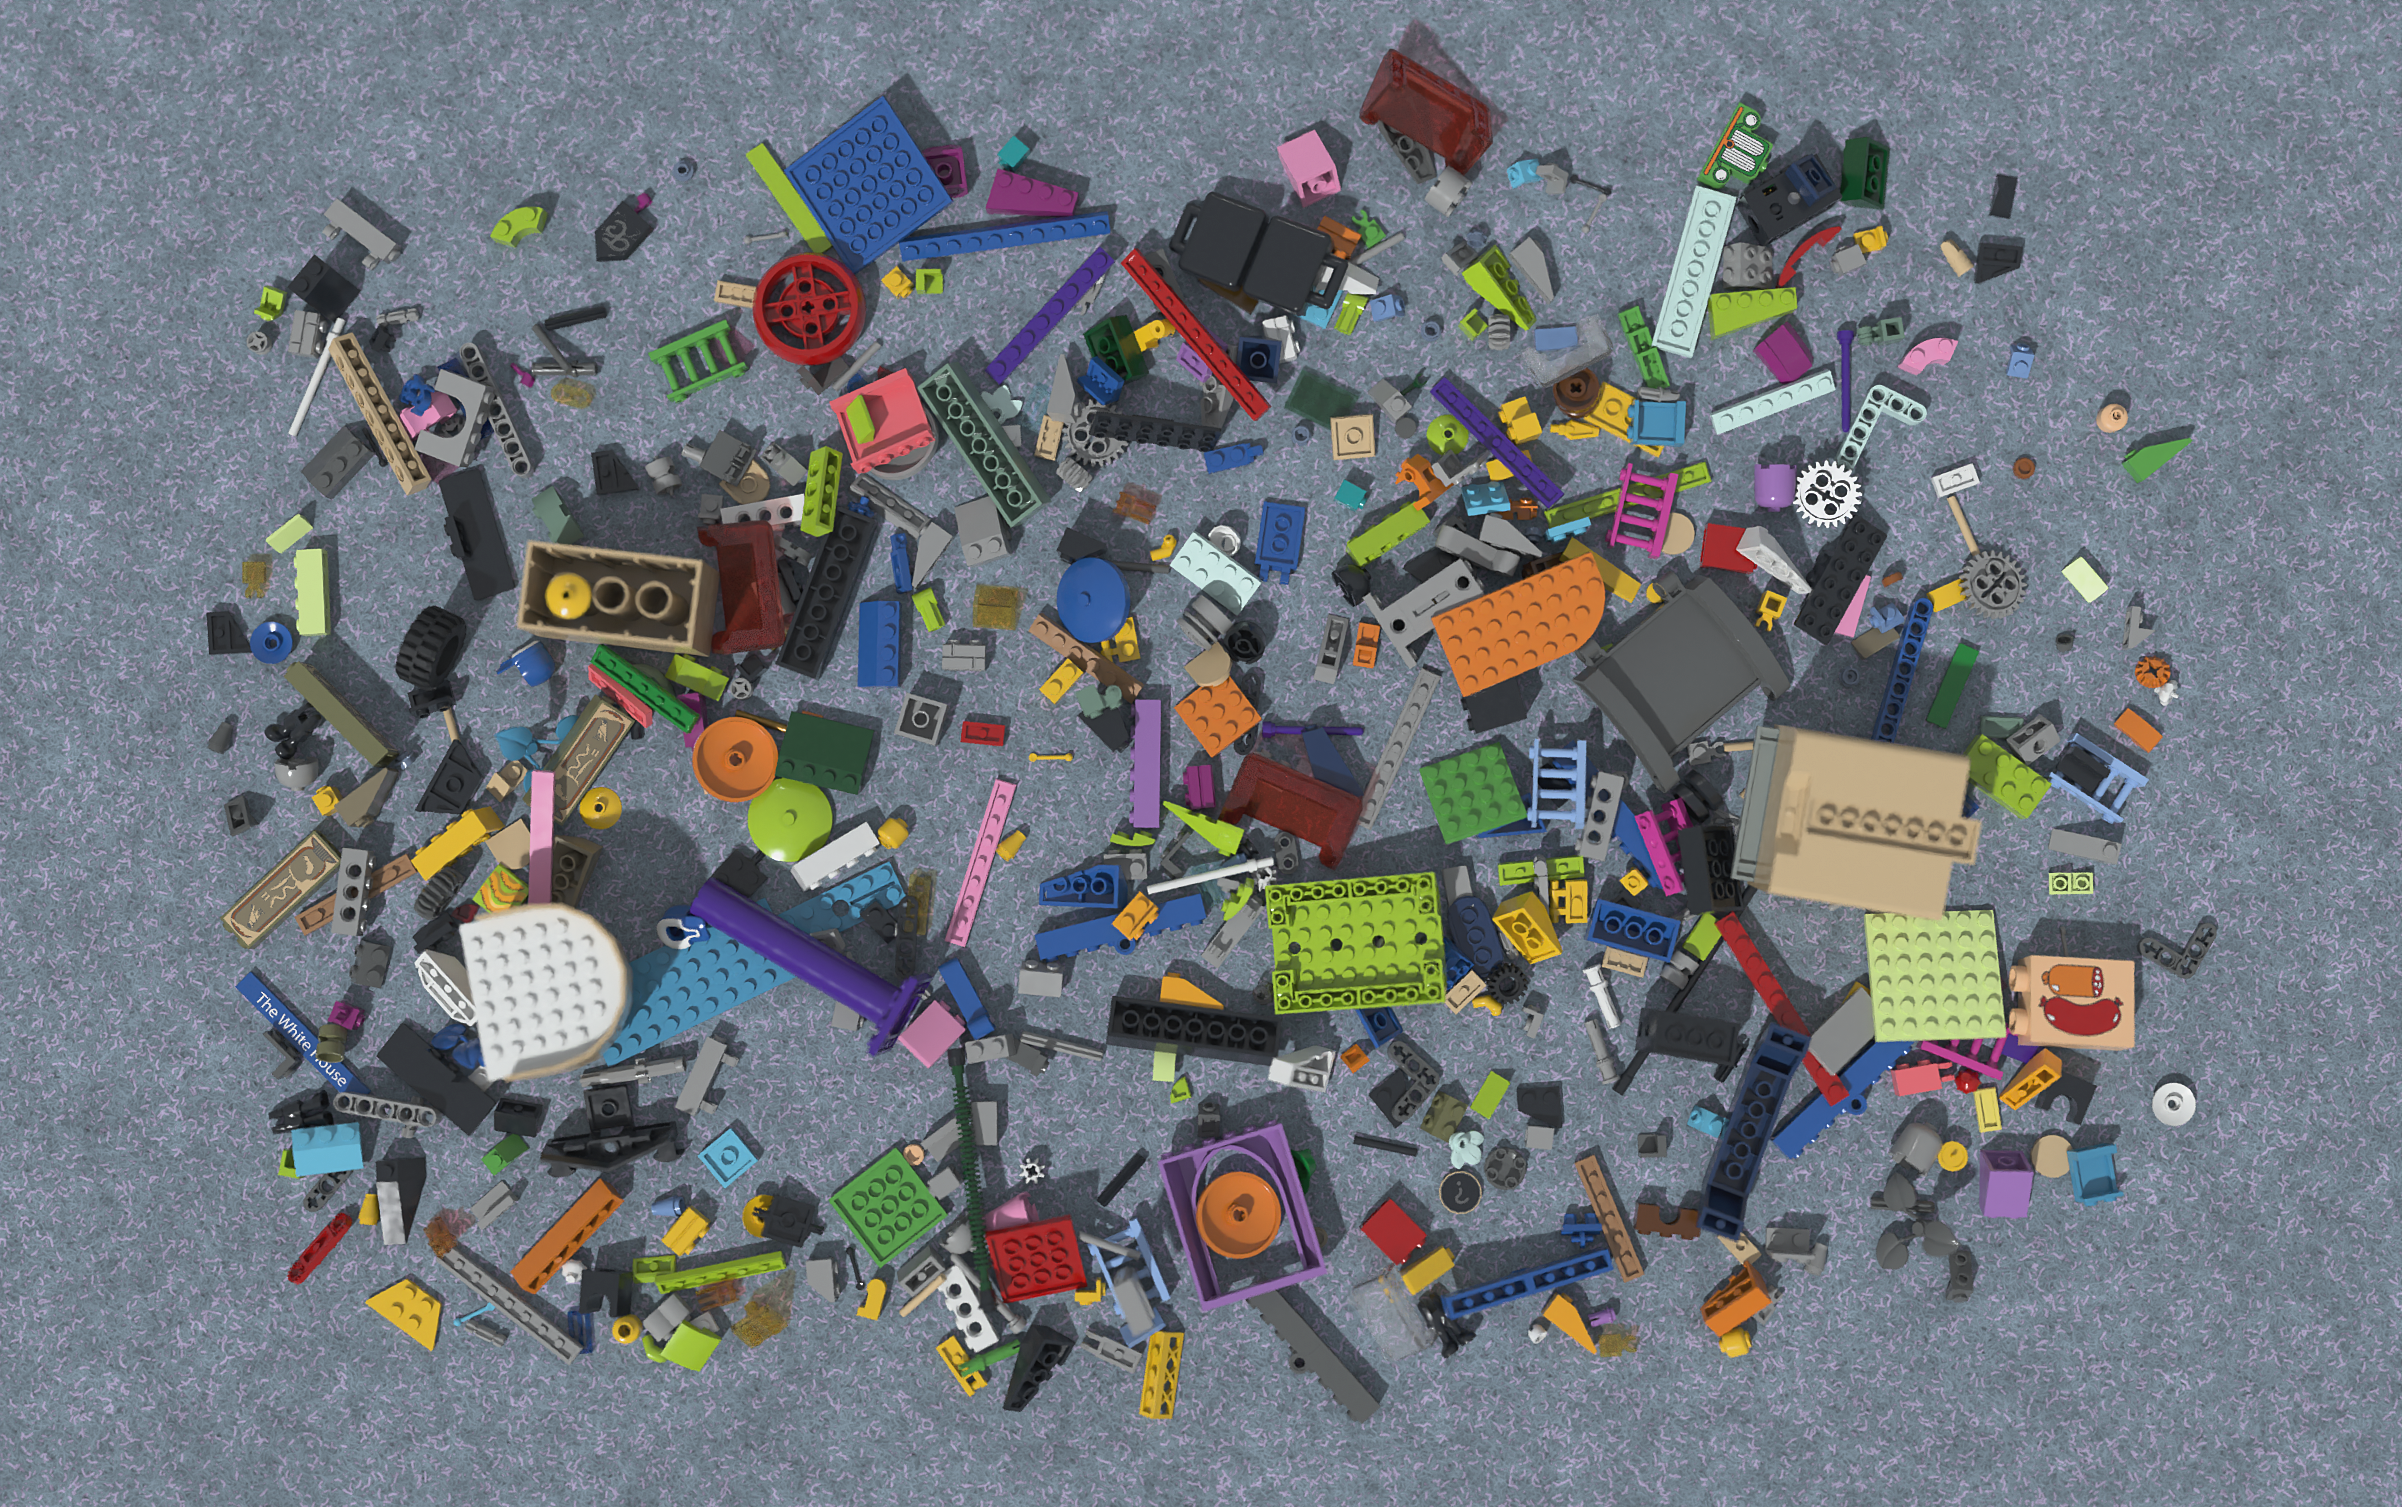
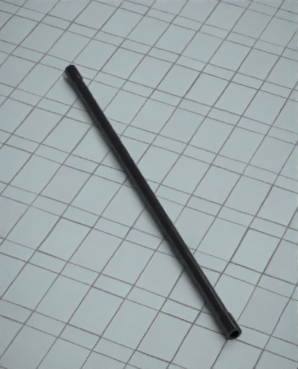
M1749 884L1742 893L1744 910L1758 890ZM1743 911L1734 912L1737 919H1739V917L1743 913ZM1722 936L1704 961L1700 959L1697 961L1699 966L1693 975H1688L1689 981L1683 990H1678L1665 1011L1677 1013L1724 942ZM1638 1051L1612 1090L1623 1096L1650 1053Z

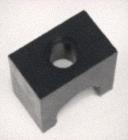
M2061 1070V1077L2039 1093L2034 1107L2049 1111L2054 1099L2064 1095L2070 1103V1111L2066 1116V1121L2081 1126L2097 1086Z
M596 1267L582 1270L579 1313L588 1314L600 1311L601 1299L605 1295L610 1305L609 1317L618 1318L630 1315L633 1271Z

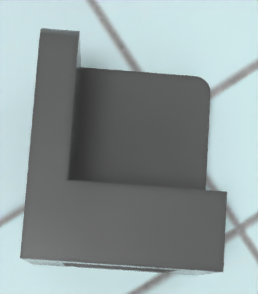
M1641 1134L1637 1136L1639 1157H1667L1666 1135Z

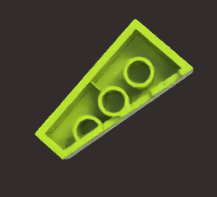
M1796 287L1711 294L1707 302L1711 340L1793 313L1797 309Z
M1416 501L1404 503L1399 507V512L1396 514L1389 513L1382 518L1383 522L1377 526L1375 524L1364 530L1365 533L1363 535L1355 536L1347 542L1345 551L1355 565L1361 569L1430 523L1422 509L1417 511L1413 506Z

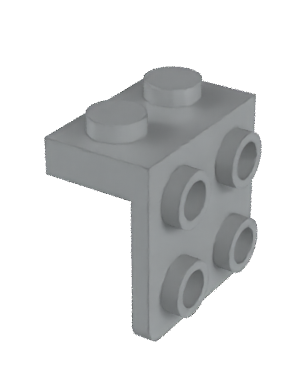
M1742 242L1723 247V289H1734L1742 286L1763 290L1771 289V248Z
M1450 449L1431 467L1435 476L1443 482L1445 487L1451 483L1455 486L1465 479L1464 477L1469 473L1472 475L1481 468L1480 466L1487 462L1486 457L1490 452L1488 450L1463 466Z

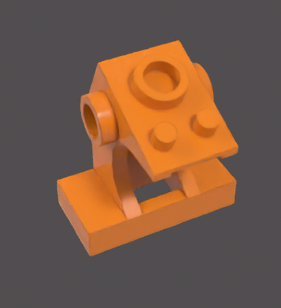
M1416 454L1411 459L1408 457L1401 465V473L1398 471L1395 475L1398 477L1395 484L1406 480L1407 482H1413L1417 486L1419 499L1413 504L1417 511L1433 502L1454 485L1451 483L1445 487L1443 482L1435 476L1430 462L1419 454Z

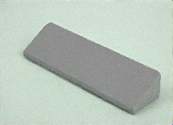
M861 473L850 485L848 491L850 495L859 501L862 495L869 497L870 500L867 506L915 540L920 537L923 527L931 521L864 473Z

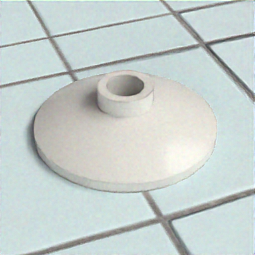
M2165 1084L2153 1096V1112L2166 1125H2182L2188 1122L2195 1112V1098L2192 1092L2182 1084ZM2170 1100H2173L2175 1102L2173 1108H2170L2168 1106V1102Z

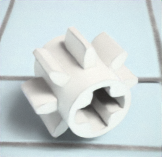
M1269 866L1251 872V876L1255 880L1254 885L1257 884L1259 891L1265 889V886L1277 884V879L1274 878L1276 870L1271 871Z
M1028 1157L1027 1165L1020 1164L1024 1172L1020 1173L1019 1176L1025 1175L1027 1178L1026 1183L1034 1180L1037 1184V1177L1045 1176L1041 1172L1045 1165L1040 1166L1038 1164L1039 1158L1035 1162H1031ZM1032 1165H1034L1036 1167L1035 1171H1037L1038 1174L1034 1173L1032 1176H1030L1027 1167L1031 1168Z

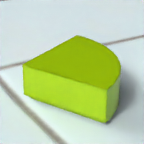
M1186 1077L1179 1079L1173 1086L1170 1095L1171 1104L1192 1097Z

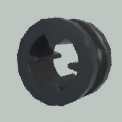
M1248 838L1245 843L1239 844L1250 859L1253 858V854H1259Z

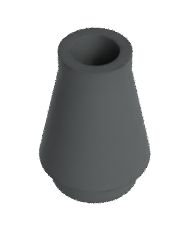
M221 722L218 729L209 739L207 748L224 755L225 750L228 751L234 726Z

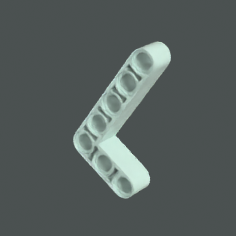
M1875 385L1865 394L1832 464L1837 459L1838 466H1841L1844 462L1846 463L1845 470L1854 468L1881 411L1908 425H1917L1926 418L1927 412L1925 407L1885 386ZM1874 391L1880 394V401L1872 397ZM1892 401H1897L1899 403V410L1893 409L1891 405ZM1864 410H1867L1871 413V420H1868L1863 416ZM1911 410L1918 412L1919 418L1917 420L1911 417ZM1854 429H1859L1862 432V438L1855 437ZM1845 448L1852 449L1853 457L1846 456Z

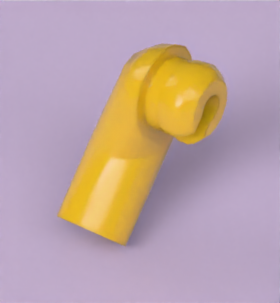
M1166 535L1161 548L1150 551L1152 561L1172 555L1176 547V539L1173 535Z
M1491 995L1474 997L1472 999L1473 1008L1485 1006L1494 1016H1499L1502 1013L1503 1006L1501 1002L1499 1003Z

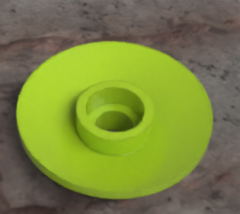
M1447 414L1435 418L1427 429L1428 444L1439 455H1443L1450 449L1456 455L1467 445L1469 438L1468 430L1453 415ZM1450 431L1452 437H1445L1444 432Z

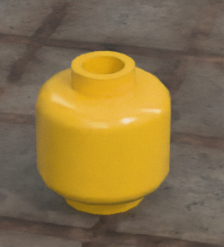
M888 818L877 830L879 836L877 839L885 848L889 850L891 848L897 849L909 836V832L906 829L908 825L901 818L897 820Z
M633 1314L619 1317L613 1324L612 1334L620 1343H631L641 1335L643 1330L642 1322Z
M1736 1327L1722 1335V1339L1719 1340V1346L1722 1353L1726 1352L1730 1358L1748 1354L1750 1347H1752V1341L1748 1330L1744 1331L1742 1327Z

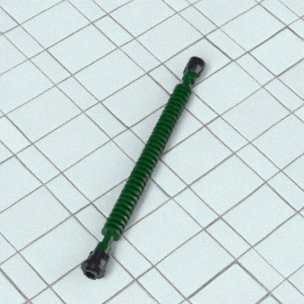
M963 1047L948 1049L947 1056L949 1067L952 1069V1075L955 1076L956 1088H952V1091H957V1093L953 1094V1097H957V1099H953V1101L958 1102V1104L954 1105V1108H959V1110H955V1114L959 1113V1115L955 1117L960 1119V1121H956V1125L961 1124V1127H957V1130H962V1132H958V1136L962 1135V1138H958V1140L963 1141V1143L959 1144V1147L964 1146V1149H960V1152L965 1153L960 1155L961 1158L965 1157V1160H961V1164L966 1163L965 1166H962V1169H967V1171H963V1175L967 1174V1177H963V1179L968 1180V1182L964 1183V1186L969 1185V1188H965V1191L970 1192L965 1194L966 1197H970V1199H966V1203L971 1202V1204L967 1205V1208H972V1210H968V1214L972 1213V1216H968V1218L973 1219V1221L969 1222V1225L974 1224V1227H970V1230L975 1232L970 1234L975 1236V1238H971V1241H976L975 1244H972V1247H977V1249H973V1253H977L973 1257L974 1259L978 1258V1260L974 1261V1264H979V1266H975V1270H980L981 1282H979L980 1291H978L980 1304L978 1309H982L983 1313L996 1311L995 1307H998L999 1303L996 1300V1292L993 1289L992 1281L989 1280L988 1268H991L992 1264H987V1262H991V1258L987 1259V1257L991 1255L986 1253V1251H989V1248H985L988 1244L984 1241L986 1240V1236H984L986 1231H983V1229L987 1228V1225H982V1223H986V1219L982 1220V1217H986L985 1214H981V1212L985 1211V1208L980 1209V1206H984V1203H979V1201L983 1200V1197H979V1195H983V1192H978L979 1189H982V1186H977V1184H981V1180L977 1181L976 1179L981 1177L976 1175V1173L980 1172V1169L975 1170V1167H979V1164H974V1162L978 1161V1158H974V1156H978V1154L973 1153L974 1150H977V1147H972V1145H976V1141H971V1139L976 1138L971 1136L975 1131H970V1128H974V1125H969V1123L973 1122V1119L969 1120L968 1117H973V1115L968 1114V1112L972 1111V1108L967 1109V1106H971V1103L966 1102L970 1100V1097H966V1095H970V1092H965V1090L969 1089V1086H964L963 1074H965L964 1065H966Z

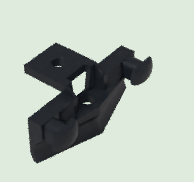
M627 1084L584 1090L583 1095L591 1133L548 1139L541 1151L540 1162L551 1164L552 1168L547 1170L548 1175L560 1178L572 1175L578 1168L609 1173L657 1149L658 1152L653 1155L656 1161L671 1162L683 1156L685 1149L677 1150L675 1141L678 1136L676 1121L634 1126ZM611 1104L615 1111L607 1113L604 1111L603 1105ZM624 1126L623 1130L617 1135L601 1137V1129ZM613 1143L616 1150L613 1152L607 1151L605 1144Z

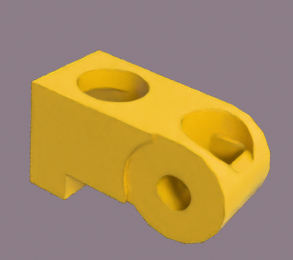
M1166 318L1155 320L1134 331L1140 350L1147 351L1157 348L1159 346L1157 340L1174 335L1175 327Z
M876 1277L868 1283L865 1306L860 1305L858 1307V1316L873 1320L879 1319L887 1290V1284L884 1279Z

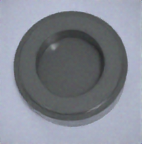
M1401 418L1395 425V433L1401 439H1410L1416 432V424L1410 418Z

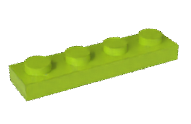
M1570 855L1546 858L1548 881L1585 877L1583 857ZM1534 859L1497 863L1499 885L1534 882V877H1538L1534 873Z

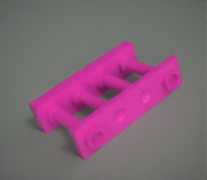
M1628 463L1620 472L1619 480L1622 481L1612 527L1611 530H1607L1605 542H1608L1607 548L1609 549L1614 547L1615 542L1644 548L1649 552L1648 558L1658 559L1662 549L1678 474L1669 473L1666 478L1659 479L1631 472L1633 464ZM1629 480L1660 487V490H1663L1662 498L1657 500L1627 493ZM1624 501L1656 508L1659 511L1657 519L1650 520L1622 513ZM1619 522L1651 528V531H1654L1653 538L1647 541L1617 534Z
M1682 798L1662 804L1664 812L1654 815L1653 811L1650 810L1634 816L1666 896L1684 890L1682 886L1684 873L1678 875L1674 866L1675 862L1681 860V850L1677 840L1678 830L1691 828L1693 825ZM1667 820L1671 832L1662 835L1657 823ZM1675 839L1679 852L1670 855L1666 843Z
M2005 1023L2006 1037L1997 1038L1988 1062L1986 1061L1985 1065L1977 1062L1979 1059L1977 1055L1983 1039H1974L1969 1054L1966 1053L1965 1057L1957 1054L1960 1039L1950 1040L1949 1046L1946 1045L1945 1049L1937 1046L1939 1043L1937 1040L1918 1041L1916 1047L1994 1079L2001 1080L2004 1072L1997 1070V1063L2008 1034L2011 1033L2009 1024Z

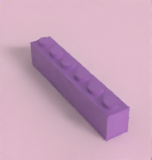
M1135 699V704H1131V717H1135V726H1131V738H1135V747H1131L1130 759L1134 760V768H1130V781H1134V789H1130V802H1134V811H1130L1129 823H1134V828H1159L1161 700Z

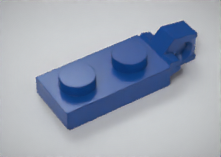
M1243 443L1205 452L1204 458L1208 474L1249 465L1254 462L1253 457L1263 455L1264 452L1262 445L1251 447L1250 443Z
M905 533L893 534L890 536L892 545L890 555L896 593L903 594L913 590V577L909 571L910 557L906 552L908 542Z

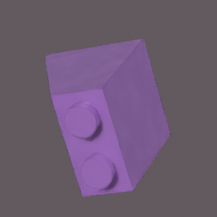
M1980 1150L1979 1207L1983 1216L1989 1218L2009 1217L2013 1219L2027 1217L2033 1170L2023 1151Z

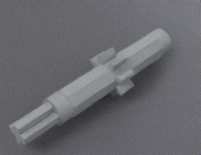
M684 1056L649 1062L648 1057L635 1059L636 1064L582 1074L580 1075V1083L582 1087L638 1080V1084L652 1082L651 1077L687 1071V1062Z

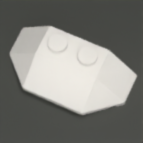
M425 950L414 963L416 968H418L424 988L452 1019L473 1026L477 1022L468 971L453 956Z

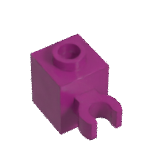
M336 1001L328 1021L350 1030H357L365 1021L366 1016L363 1015L365 1010L344 1001Z

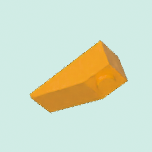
M1168 972L1167 976H1163L1160 1002L1224 1009L1222 1003L1185 978H1180L1179 973Z
M2045 1048L2029 1060L1999 1095V1099L2012 1109L2017 1110L2061 1077L2062 1060Z
M1555 1292L1541 1311V1314L1595 1355L1597 1350L1576 1308L1571 1304L1573 1299L1564 1292L1561 1295Z

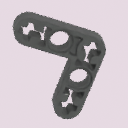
M2199 924L2181 954L2153 938L2140 939L2137 944V950L2142 956L2177 977L2189 979L2195 974L2216 938L2217 930L2213 924ZM2209 928L2208 932L2210 933V936H2205L2202 940V942H2206L2205 945L2199 941H2195L2196 938L2202 939L2204 935L2202 929ZM2151 942V948L2158 950L2160 947L2161 949L2157 953L2152 951L2145 952L2143 944ZM2192 945H2197L2200 948V954L2196 957L2190 954ZM2164 952H2168L2171 955V961L2168 964H2164L2161 961V955ZM2185 957L2195 960V963L2189 962L2187 966L2189 973L2182 974L2180 966L2186 965L2189 961Z
M1395 1041L1387 1048L1388 1057L1415 1081L1392 1108L1394 1119L1403 1122L1411 1118L1435 1090L1440 1082V1078L1437 1072L1405 1043ZM1400 1046V1047L1402 1048L1401 1051H1400V1053H1401L1404 1057H1405L1407 1054H1409L1410 1057H1408L1407 1059H1405V1061L1402 1063L1401 1060L1404 1059V1057H1402L1400 1054L1397 1055V1056H1395V1055H1394V1052H1395V1049H1394V1048H1397V1047ZM1410 1060L1417 1061L1419 1065L1417 1071L1414 1072L1408 1068ZM1423 1068H1425L1426 1071L1423 1072V1074L1426 1077H1429L1430 1075L1433 1076V1084L1430 1083L1427 1085L1425 1083L1427 1079L1423 1075L1418 1077L1417 1074L1422 1072ZM1412 1090L1420 1092V1101L1416 1102L1411 1099L1410 1094ZM1407 1103L1412 1105L1405 1110L1407 1115L1399 1116L1400 1110L1398 1107L1402 1108Z
M353 1170L341 1173L337 1179L331 1176V1173H325L303 1200L305 1209L309 1212L322 1209L350 1177ZM327 1179L331 1180L334 1184V1188L330 1192L326 1191L323 1187V1183ZM319 1192L322 1195L326 1196V1198H324V1196H321L317 1200L318 1206H310V1198H316L319 1195Z

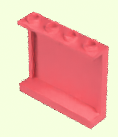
M906 368L829 402L831 409L837 415L853 461L851 466L858 474L869 472L880 464H887L898 456H905L910 451L919 447H925L930 442L935 441L913 376ZM858 395L863 396L875 428L873 441L862 444L857 442L846 412V408Z

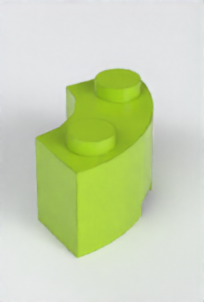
M540 207L515 209L499 220L490 237L497 243L516 248L519 241L526 235L532 233L542 234L548 213Z
M675 654L665 677L719 701L729 680L728 677L722 675L723 671L714 666H711L710 669L695 663L696 658L684 654L683 657Z

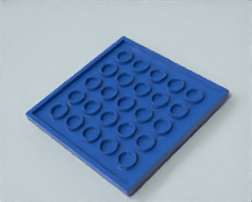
M885 96L880 97L784 170L844 264L855 275L954 202Z

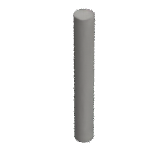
M1399 232L1347 262L1357 266L1404 240V236Z
M875 341L832 387L838 392L881 346Z
M1082 1231L1078 1234V1240L1139 1260L1141 1254L1139 1251Z

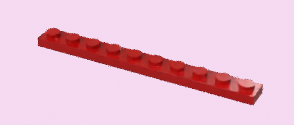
M1134 248L1121 262L1122 266L1253 421H1258L1272 406L1140 250Z
M1734 912L1715 922L1716 928L1777 1024L1809 1037L1811 1035ZM1808 1050L1802 1063L1829 1106L1832 1107L1848 1097L1849 1093L1837 1074L1831 1076Z

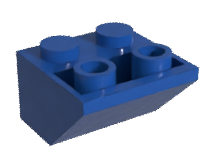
M1443 935L1447 992L1474 966V963L1451 940Z

